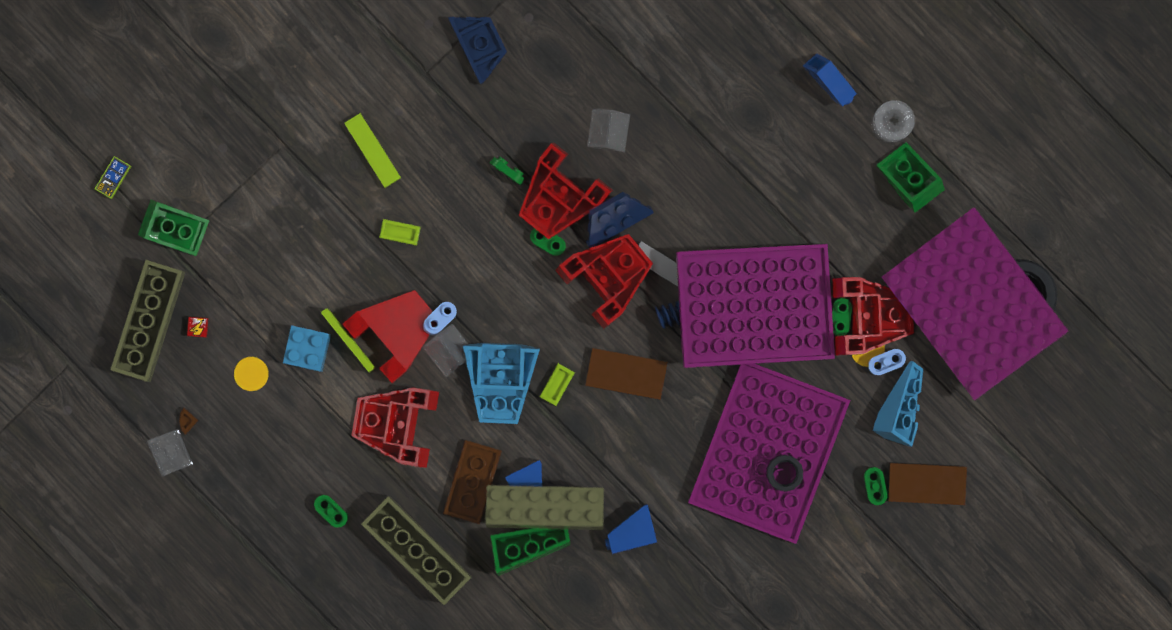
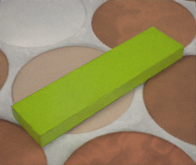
M361 113L345 122L344 124L384 188L401 179Z
M324 309L321 314L366 370L371 373L375 369L373 363L329 309Z

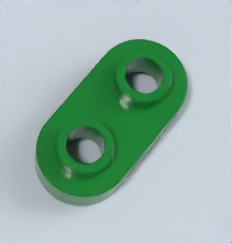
M493 157L490 161L493 167L517 184L521 185L525 180L522 177L524 173L516 167L512 170L507 166L508 162L502 157Z
M535 228L531 231L530 238L532 243L551 255L559 256L565 251L566 244L561 237L555 235L547 239L543 236L539 240L536 238V234L539 231ZM555 242L560 244L557 250L552 247Z
M845 298L836 300L832 306L833 334L835 336H844L850 329L852 304ZM841 304L846 306L845 311H840L839 306ZM838 323L843 324V330L837 329Z
M876 467L868 468L864 473L868 500L873 505H882L887 500L883 472ZM872 473L877 475L875 480L870 479ZM875 492L880 493L879 499L874 498L873 495Z
M321 495L317 497L314 507L329 524L339 528L347 523L348 515L346 511L330 496ZM322 501H327V508L321 506ZM336 514H340L342 516L341 521L335 520Z

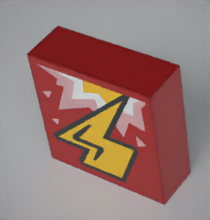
M189 317L187 336L207 337L209 318Z

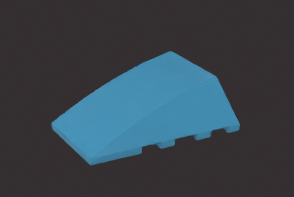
M501 343L463 345L479 422L518 424L540 348L522 344Z

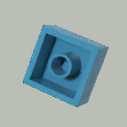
M291 325L283 363L323 372L331 334Z

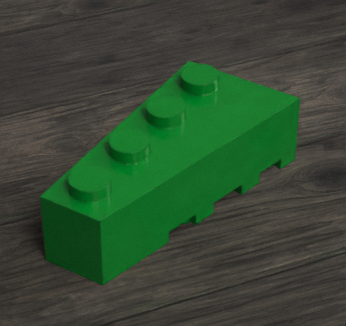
M532 528L491 535L497 576L571 545L568 529Z

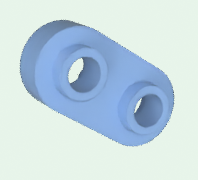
M450 302L440 304L424 320L423 328L425 332L429 335L438 334L456 316V307ZM448 308L450 314H445L444 309ZM431 322H436L437 327H432Z
M893 349L877 355L869 360L868 369L874 375H882L900 368L906 361L905 354L899 349ZM893 355L898 356V362L892 361ZM876 362L881 364L880 369H875L874 364Z

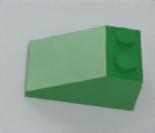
M907 142L877 164L884 177L914 213L945 190L942 179Z
M151 199L138 235L144 239L197 256L209 220Z

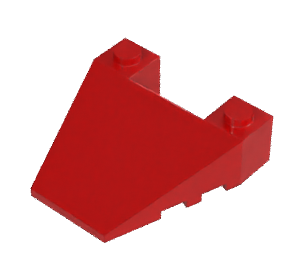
M554 142L548 146L538 160L519 213L521 218L547 239H550L589 214L590 210L604 203L613 191L598 178L587 192H584L558 171L557 168L569 154Z
M627 234L573 254L560 264L555 271L567 285L582 273L605 301L592 314L602 328L605 329L623 314L653 262L633 238Z
M861 277L832 279L833 298H851L852 335L835 336L836 355L865 354L868 351L914 333L913 318L890 288L876 282L867 281Z
M414 290L357 311L343 323V326L354 339L359 338L369 328L375 332L394 355L379 368L389 381L394 383L409 370L430 335L425 332L423 323L433 311ZM431 322L432 327H435L437 325L436 322Z
M407 388L400 391L360 397L357 399L351 436L377 449L400 464L427 468L430 449L413 446L419 408L436 411L439 392Z

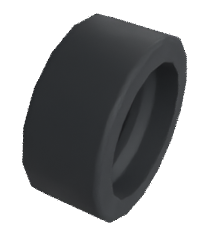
M780 455L770 461L767 466L766 476L773 488L788 492L800 485L804 471L796 458L789 455ZM781 462H789L795 467L796 477L790 484H780L774 478V468Z

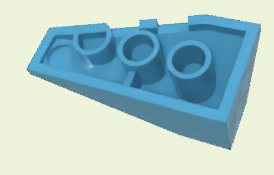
M910 361L878 412L873 431L881 437L909 447L913 445L918 428V422H915L916 411H919L920 405L917 404V396L921 392L923 368L915 362Z

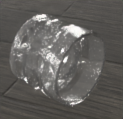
M891 100L885 102L875 111L871 127L879 140L885 143H896L902 141L911 133L915 117L912 109L906 103ZM893 116L896 120L898 119L899 121L896 123L895 126L893 122L889 121L892 119Z

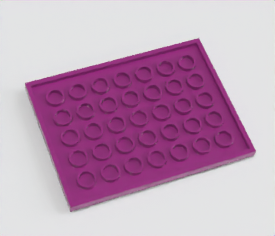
M975 207L882 276V279L974 401L1068 332V329Z
M828 244L676 252L683 368L835 359Z
M741 364L688 503L796 544L851 400L757 364ZM780 455H789L796 458L804 471L800 485L788 492L773 488L766 476L768 464L772 459ZM781 462L774 468L773 475L778 483L786 485L794 481L796 470L791 463Z

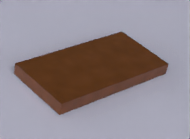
M592 348L585 386L661 400L668 362Z
M468 440L464 441L443 514L476 524L481 523L487 502V486H492L501 450Z
M890 463L888 501L965 505L967 467Z

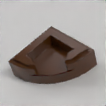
M183 408L180 413L179 422L182 432L186 435L199 420L186 408Z

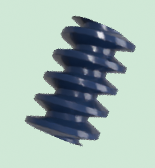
M676 301L675 307L668 303V309L664 305H661L660 311L655 307L659 324L663 329H666V323L673 327L674 321L680 325L679 301Z

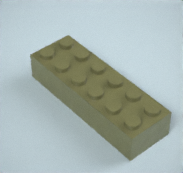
M145 260L111 366L112 371L151 382L186 272Z
M487 486L486 527L603 530L604 488Z
M388 496L361 524L443 605L472 577L391 496Z

